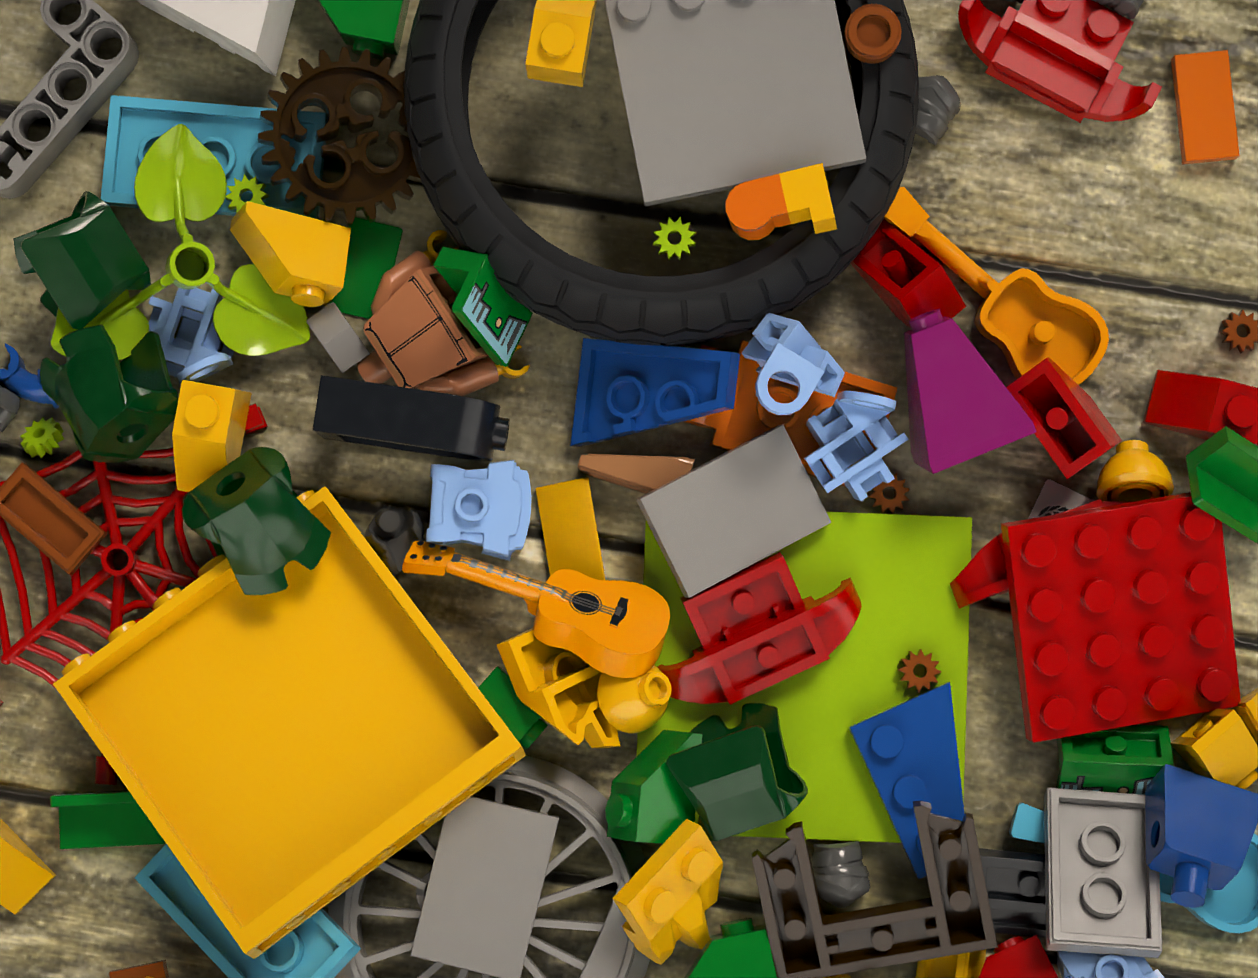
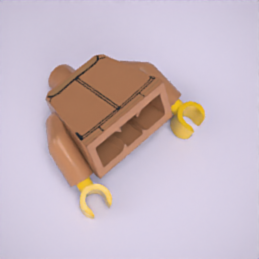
M443 230L433 232L428 238L426 251L416 250L383 274L371 304L373 316L363 327L365 335L375 349L357 363L358 371L365 382L383 384L392 377L398 387L418 388L419 390L465 396L497 383L500 375L509 379H515L528 371L530 365L524 366L520 370H511L508 366L496 365L453 313L452 305L457 294L433 266L439 255L433 248L446 239L447 232ZM518 345L515 351L520 350L522 346Z

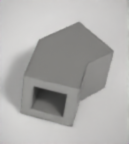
M334 302L306 320L313 333L342 373L370 354Z

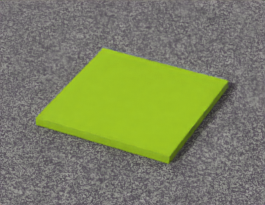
M827 512L832 523L771 555L778 552L783 555L802 599L812 596L814 600H817L833 592L841 585V581L851 577L862 607L846 639L829 655L830 659L731 705L728 702L712 704L692 703L670 697L666 711L661 719L649 729L637 733L636 757L663 730L690 732L695 726L712 715L720 716L727 728L731 729L741 723L742 706L744 704L764 703L778 708L780 728L789 766L805 781L808 793L803 801L786 818L733 836L788 838L786 828L793 823L802 821L806 839L901 843L848 727L929 691L923 686L919 693H917L915 686L907 689L908 681H899L904 673L897 669L904 667L901 659L909 660V651L917 655L918 651L922 649L924 656L932 653L931 661H939L935 668L941 671V673L934 675L938 683L930 682V690L947 682H950L964 802L970 605L959 609L950 583L971 561L972 517ZM646 521L643 585L661 594L667 601L670 609V620L661 654L654 665H673L693 657L692 650L702 645L680 599L684 595ZM917 664L913 669L914 675L919 678L923 677L925 667ZM695 811V823L698 824L699 815Z

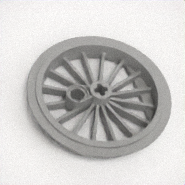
M526 755L486 785L496 789L495 802L503 803L505 788L509 787L527 791L544 798L545 801L539 811L540 813L548 814L552 804H557L585 826L586 830L548 863L546 876L590 837H594L598 841L613 868L612 874L540 897L538 907L616 882L618 885L617 894L646 863L645 856L638 842L607 837L608 823L605 810L608 800L585 780L558 765ZM422 833L415 839L434 860L437 849ZM388 861L378 866V868L417 887L416 899L421 909L362 905L368 874L329 903L328 915L361 948L338 973L339 978H376L370 965L371 963L412 950L414 940L367 955L363 940L361 914L420 919L431 870L421 879ZM614 900L605 922L535 917L533 927L600 932L587 962L531 934L530 945L582 970L579 978H644L650 962L648 957L635 948L634 943L631 942L622 928V925L627 920ZM526 954L524 966L534 978H547ZM434 962L417 978H430L445 964ZM461 968L456 978H466L469 970ZM482 974V978H490V975Z

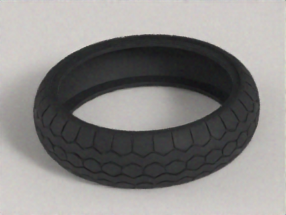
M498 0L419 1L407 48L404 101L412 155L427 197L450 237L461 250L487 254L489 256V263L494 269L496 279L511 298L534 313L576 332L619 343L636 345H687L709 342L752 330L759 325L768 313L782 316L815 296L841 274L857 257L883 221L904 177L903 175L912 151L919 108L918 60L911 23L904 1L835 0L843 41L848 18L857 8L866 4H880L891 9L898 17L902 29L901 39L896 51L883 62L873 64L861 62L854 58L846 48L851 66L854 99L866 154V163L842 167L829 188L837 229L815 234L812 220L800 222L775 243L756 254L731 265L698 274L642 276L621 273L590 264L564 252L528 227L509 208L493 187L475 152L468 114L470 74L479 37Z

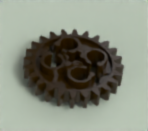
M346 46L341 48L338 62H331L328 54L322 49L319 50L318 67L313 69L306 60L301 58L298 60V69L301 77L297 79L286 72L281 74L280 80L287 90L286 93L269 90L267 98L277 107V111H261L260 120L272 126L273 130L259 133L258 143L273 146L274 149L261 157L262 165L279 166V169L271 177L270 182L274 186L288 181L291 186L285 195L287 203L294 201L299 196L306 199L303 211L305 216L312 213L318 205L324 208V221L331 222L336 211H343L347 226H352L356 211L362 210L367 220L373 223L376 219L377 205L381 204L392 215L397 209L393 198L395 194L409 201L412 199L414 193L407 180L421 182V178L413 159L409 138L398 131L392 130L388 135L386 144L393 148L396 154V161L393 165L385 168L374 166L366 156L368 147L378 141V130L358 135L354 148H347L346 143L342 140L321 146V158L330 157L336 159L344 168L343 177L334 183H326L317 178L313 169L315 163L314 155L308 154L303 160V164L300 163L297 170L292 171L291 168L295 163L296 150L289 145L290 142L281 138L282 135H285L291 139L294 138L296 142L300 143L306 139L307 129L300 124L297 115L301 109L307 106L321 108L328 117V123L316 131L315 138L317 143L336 138L339 126L347 125L350 133L371 128L374 122L373 115L364 116L358 114L350 104V98L360 91L370 92L377 97L380 102L378 117L381 119H386L390 111L395 109L397 103L401 102L402 106L398 112L400 114L398 124L408 133L403 88L405 71L395 77L390 76L388 71L391 58L386 57L376 68L370 65L369 49L363 51L358 62L351 61Z

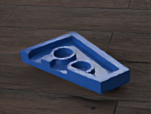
M583 338L570 446L582 447L734 409L740 354L728 351L664 345H636L611 340Z
M950 682L848 727L918 879L927 876L913 801L931 803V813L960 821H962L965 815Z

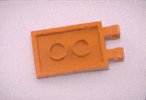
M742 340L737 352L740 354L734 409L683 422L713 429L714 433L710 446L730 451L778 425H784L807 474L817 478L804 457L820 448L806 426L807 420L831 407L837 399L838 393L842 391L864 392L894 400L898 388L845 372L835 397L813 391L807 403L799 411L791 415L778 416L768 412L760 404L756 396L755 383L758 377L756 369L759 367L757 361L747 359L741 354L749 343ZM701 345V347L698 348L722 351L706 345ZM769 378L767 384L768 392L776 402L790 403L796 399L798 386ZM863 430L862 432L864 433V435L866 436V438L868 439V441L870 442V444L872 445V447H873L874 450H875V449H876L875 446L873 445V443L871 442V440L869 439V437L867 436V434H866L865 431ZM820 459V461L822 462V464H823L824 467L826 468V470H827V472L829 473V475L831 476V478H833L832 474L830 473V471L828 470V468L826 467V465L824 464V462L822 461V459Z

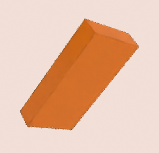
M1228 50L1174 55L1171 58L1182 165L1236 160L1240 155Z

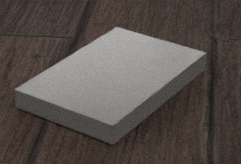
M778 425L636 499L685 598H690L832 523L784 425Z
M1047 788L1044 794L1046 950L1159 958L1162 953L1160 873L1151 870L1146 864L1145 795Z
M471 796L444 817L410 956L499 978H521L560 817Z

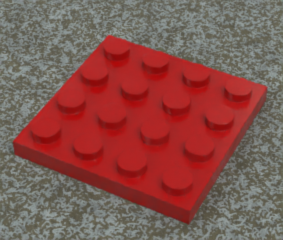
M1191 492L1001 523L1026 739L1035 743L1239 706L1241 698L1222 522L1195 506L1192 502Z

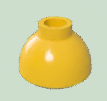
M1127 440L1119 443L1116 446V454L1105 463L1097 481V496L1101 501L1128 503L1170 496L1174 491L1172 476L1167 466L1158 456L1149 452L1148 444L1141 440Z
M654 665L647 673L634 678H619L601 673L598 681L597 696L604 717L613 727L625 733H639L649 729L661 719L666 711L672 689L667 676Z

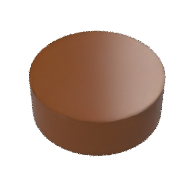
M880 4L863 5L857 8L847 20L844 30L846 48L854 58L861 62L871 64L883 62L893 55L899 45L902 34L900 21L896 14L886 6Z

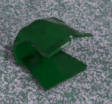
M85 191L82 194L71 216L13 238L15 255L21 272L23 274L37 273L46 287V290L40 297L41 303L55 317L59 308L73 329L79 330L84 328L126 289L144 290L151 285L149 267H147L110 208V205L91 192Z
M103 324L85 327L63 336L59 342L67 357L66 363L60 366L47 357L42 359L40 379L43 391L59 406L73 430L75 444L83 458L95 462H123L139 458L175 419L179 398L177 390L171 384L158 333L149 331L131 350V355L124 358L121 363H119L116 347Z
M269 447L251 448L191 490L185 498L182 507V517L185 524L198 535L210 540L217 556L225 555L244 595H266L285 590L288 584L283 570L284 566L288 562L296 560L309 570L314 569L326 551L331 534L296 498L299 495L292 490L291 474L287 461L279 451Z
M764 703L744 704L742 706L741 723L735 728H727L718 715L708 717L690 731V733L702 734V744L673 753L666 762L669 770L699 815L698 824L701 825L710 841H718L784 819L803 801L808 793L805 781L789 766L780 728L778 708Z

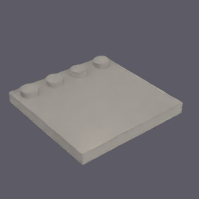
M605 0L645 206L730 190L746 181L823 163L824 171L866 163V154L835 0Z

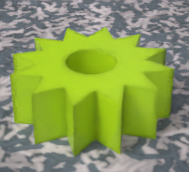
M244 174L242 181L234 178L235 186H227L232 192L225 196L227 200L231 201L228 208L230 210L236 209V214L246 203L241 200L244 192L250 191L253 193V197L249 202L265 205L262 200L269 197L267 193L263 192L266 185L264 183L258 184L256 176L249 181Z
M681 216L676 222L670 217L667 224L659 222L661 230L653 232L658 238L653 243V246L661 247L659 255L667 253L668 261L674 255L679 261L682 253L690 255L688 247L696 246V243L691 239L696 235V232L689 231L691 222L682 225ZM672 233H677L681 236V241L678 244H671L668 241V236Z
M42 417L39 422L33 420L31 427H24L27 432L20 435L23 440L20 444L32 458L36 455L42 458L46 452L52 455L53 448H60L58 442L65 439L62 435L64 430L53 417L47 421Z

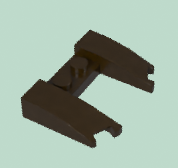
M913 801L931 897L823 916L802 821L793 823L786 828V835L789 839L764 856L758 849L752 853V862L777 978H823L997 948L973 814L965 812L962 821L931 813L932 806L929 802Z

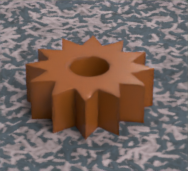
M1243 309L1238 315L1233 312L1229 313L1230 320L1221 321L1225 329L1219 333L1226 336L1222 343L1230 342L1229 351L1237 346L1240 354L1244 352L1245 348L1250 351L1254 350V343H1258V320H1253L1254 312L1246 316ZM1238 326L1246 328L1247 334L1245 337H1240L1237 334L1236 329Z
M897 473L894 475L895 479L891 482H882L871 489L874 493L867 497L875 500L872 507L880 506L881 514L886 509L891 514H894L895 507L903 510L902 502L910 501L904 495L910 490L903 487L906 479L898 481ZM886 487L892 488L895 492V496L891 500L883 496V490Z
M922 649L918 651L917 655L909 651V660L901 659L904 667L897 669L904 673L899 681H908L907 689L915 686L917 693L920 692L922 686L930 690V682L938 683L934 675L941 673V671L935 668L939 661H931L932 653L924 656ZM917 664L925 667L923 677L919 678L914 675L913 669Z

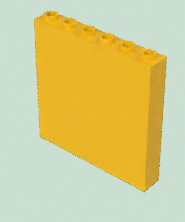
M326 486L316 493L314 490H309L296 497L331 534L326 551L314 569L309 570L296 560L290 561L284 566L283 570L288 584L285 590L266 595H244L227 557L219 555L203 565L198 571L199 578L182 590L174 588L160 596L152 606L154 611L137 623L133 620L128 621L116 628L107 638L109 643L92 656L90 654H83L68 663L61 672L63 677L53 683L242 951L253 959L257 958L526 756L521 744Z

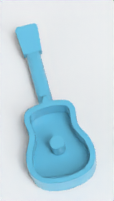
M1024 803L1017 804L1009 830L1010 836L1045 843L1044 811ZM1253 834L1239 873L1222 890L1207 888L1203 906L1197 908L1185 907L1201 922L1212 928L1229 933L1249 932L1258 927V835ZM1160 873V900L1167 903H1175L1171 900L1174 877Z

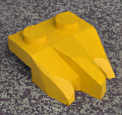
M533 628L496 644L515 693L522 703L577 745L585 738L591 748L620 747L618 730L604 717L598 702L597 687L602 672L591 667L580 657L566 649L552 647L540 642L534 636Z
M685 819L612 898L627 920L622 925V928L631 942L634 943L635 948L660 965L672 955L678 940L689 947L700 950L710 940L704 911L717 902L723 861L701 825Z

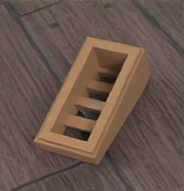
M587 454L581 455L578 470H580L581 474L647 494L691 471L695 459L669 456Z

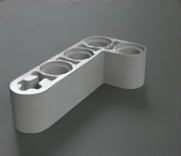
M41 0L40 12L42 19L69 48L0 126V163L3 162L5 165H8L9 169L13 171L7 179L0 176L1 198L14 199L26 193L128 77L138 63L139 50L137 43L122 24L93 0ZM73 3L80 4L82 9L78 20L73 24L60 25L58 17L62 8ZM110 38L122 39V49L116 57L109 60L99 58V48L105 40ZM76 78L86 79V91L79 99L73 101L64 100V88L69 81ZM38 119H50L51 129L48 136L41 141H29L28 130L31 124ZM16 142L30 153L27 159L13 148Z

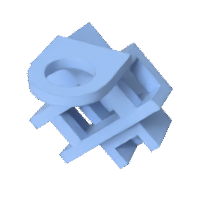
M178 287L173 303L153 296L150 297L148 302L149 305L154 307L148 322L149 331L158 333L169 375L177 377L180 384L182 379L198 382L233 365L231 359L234 351L223 344L222 350L219 352L222 342L214 329L213 311L223 298L214 289L210 293L198 288L188 290ZM183 317L182 322H181V325H180L179 330H178V333H177V336H176V339H175V338H174V335H175V333H176V330H177V327H178L180 318Z
M772 313L766 314L752 333L754 337L741 353L745 358L757 361L759 367L756 369L758 377L755 389L760 404L768 412L778 416L791 415L799 411L807 403L813 391L835 397L845 372L829 352L820 347L800 321ZM769 378L798 386L796 399L790 403L776 402L768 392L767 384Z
M842 391L838 393L837 399L831 407L807 420L806 426L820 448L804 457V459L827 493L844 483L853 498L862 501L868 497L866 494L868 491L882 482L889 483L895 479L882 457L909 440L905 433L898 435L886 417L887 414L895 410L897 401L864 392ZM863 430L865 431V433L867 434V436L869 437V439L871 440V442H872L873 445L875 446V448H876L875 450H874V448L872 447V445L870 444V442L868 441V439L866 438V436L864 435V433L862 432ZM820 459H822V461L824 462V464L826 465V467L828 468V470H829L830 473L832 474L833 478H831V476H830L829 473L827 472L826 468L824 467V465L822 464V462L820 461Z

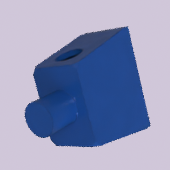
M1165 764L1146 786V864L1151 870L1174 877L1171 891V900L1184 907H1201L1205 903L1207 888L1222 890L1239 873L1258 823V794Z

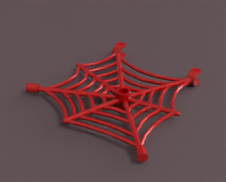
M256 403L249 406L244 436L268 427L261 408L257 407ZM173 447L145 450L139 458L174 456ZM78 449L62 461L41 469L36 473L42 478H46L66 469L83 456ZM93 461L95 468L93 472L69 488L58 491L67 498L97 480L100 493L78 509L86 514L102 503L106 522L99 527L105 532L108 531L111 545L104 547L99 544L91 553L101 558L103 568L81 586L80 567L71 575L72 595L58 607L51 560L39 550L45 576L49 615L34 628H32L27 589L16 548L5 520L0 516V535L8 553L17 587L24 636L11 646L0 589V641L2 647L0 661L2 664L8 665L13 663L43 678L54 687L53 683L59 680L46 669L20 657L25 650L54 660L64 667L71 662L70 659L62 654L36 644L35 642L43 636L59 642L82 655L90 654L92 656L96 653L82 643L50 630L60 620L86 627L107 640L108 636L122 625L123 615L135 609L151 608L154 611L152 607L154 602L165 593L170 583L187 587L199 578L198 571L200 568L192 558L183 530V497L188 492L179 491L176 487L169 496L135 499L113 495L110 480L133 485L167 484L176 481L175 473L155 476H134L107 470L106 462ZM5 481L0 482V487L3 485ZM115 505L134 508L160 505L153 515L136 518H118ZM173 509L174 532L182 557L196 578L173 571L164 547L163 520ZM143 525L126 545L123 544L120 527ZM154 531L155 547L162 567L141 561L137 552ZM205 538L213 558L217 557L211 541ZM120 551H125L128 555V563L122 570H117L113 564L114 556ZM139 573L162 580L155 593ZM114 575L112 600L104 594L95 592L98 587ZM126 577L144 600H133L124 605ZM84 599L99 602L111 611L110 631L91 619L69 612ZM138 618V619H136V620H134V621L137 623L138 621H140V620L143 619V618ZM101 753V756H96L94 784L117 785V774L104 755Z

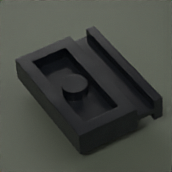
M979 848L995 933L1022 936L1037 935L1038 937L1046 938L1045 854Z

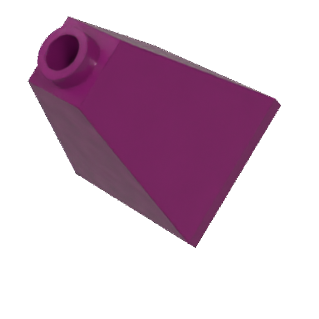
M936 309L909 320L911 330L904 332L910 447L911 455L917 465L935 474L1037 432L1033 421L952 318L942 317L940 309Z

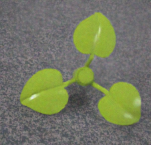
M184 124L172 127L152 144L138 167L134 182V194L137 205L147 219L159 223L175 219V227L181 239V244L169 254L166 260V275L132 298H130L129 291L126 289L85 327L103 324L116 347L118 359L122 360L131 355V350L149 332L148 320L136 308L138 305L172 283L179 288L188 290L207 283L216 293L225 297L216 305L213 311V325L220 341L227 348L241 355L264 356L289 347L305 344L310 339V329L306 322L308 318L304 306L294 303L289 296L274 293L254 264H245L239 267L231 277L229 288L224 286L220 282L218 275L213 273L215 260L212 252L205 245L194 242L193 236L189 234L185 219L201 222L212 217L225 200L227 182L223 168L216 157ZM59 308L50 343L54 351L66 357L59 341L63 336L76 331V329L69 325Z

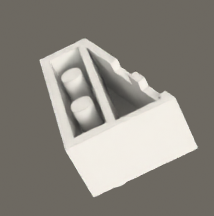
M296 0L137 1L193 33L196 31L218 43L221 48L232 54L236 53L259 65L262 70L276 77Z

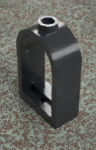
M321 375L313 431L327 440L449 458L492 461L494 450H506L510 419L499 417L500 405L479 399Z

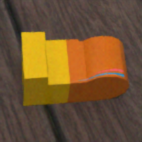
M823 163L743 182L736 185L729 192L726 199V214L733 231L741 238L747 240H760L768 236L776 227L812 220L815 234L837 229Z

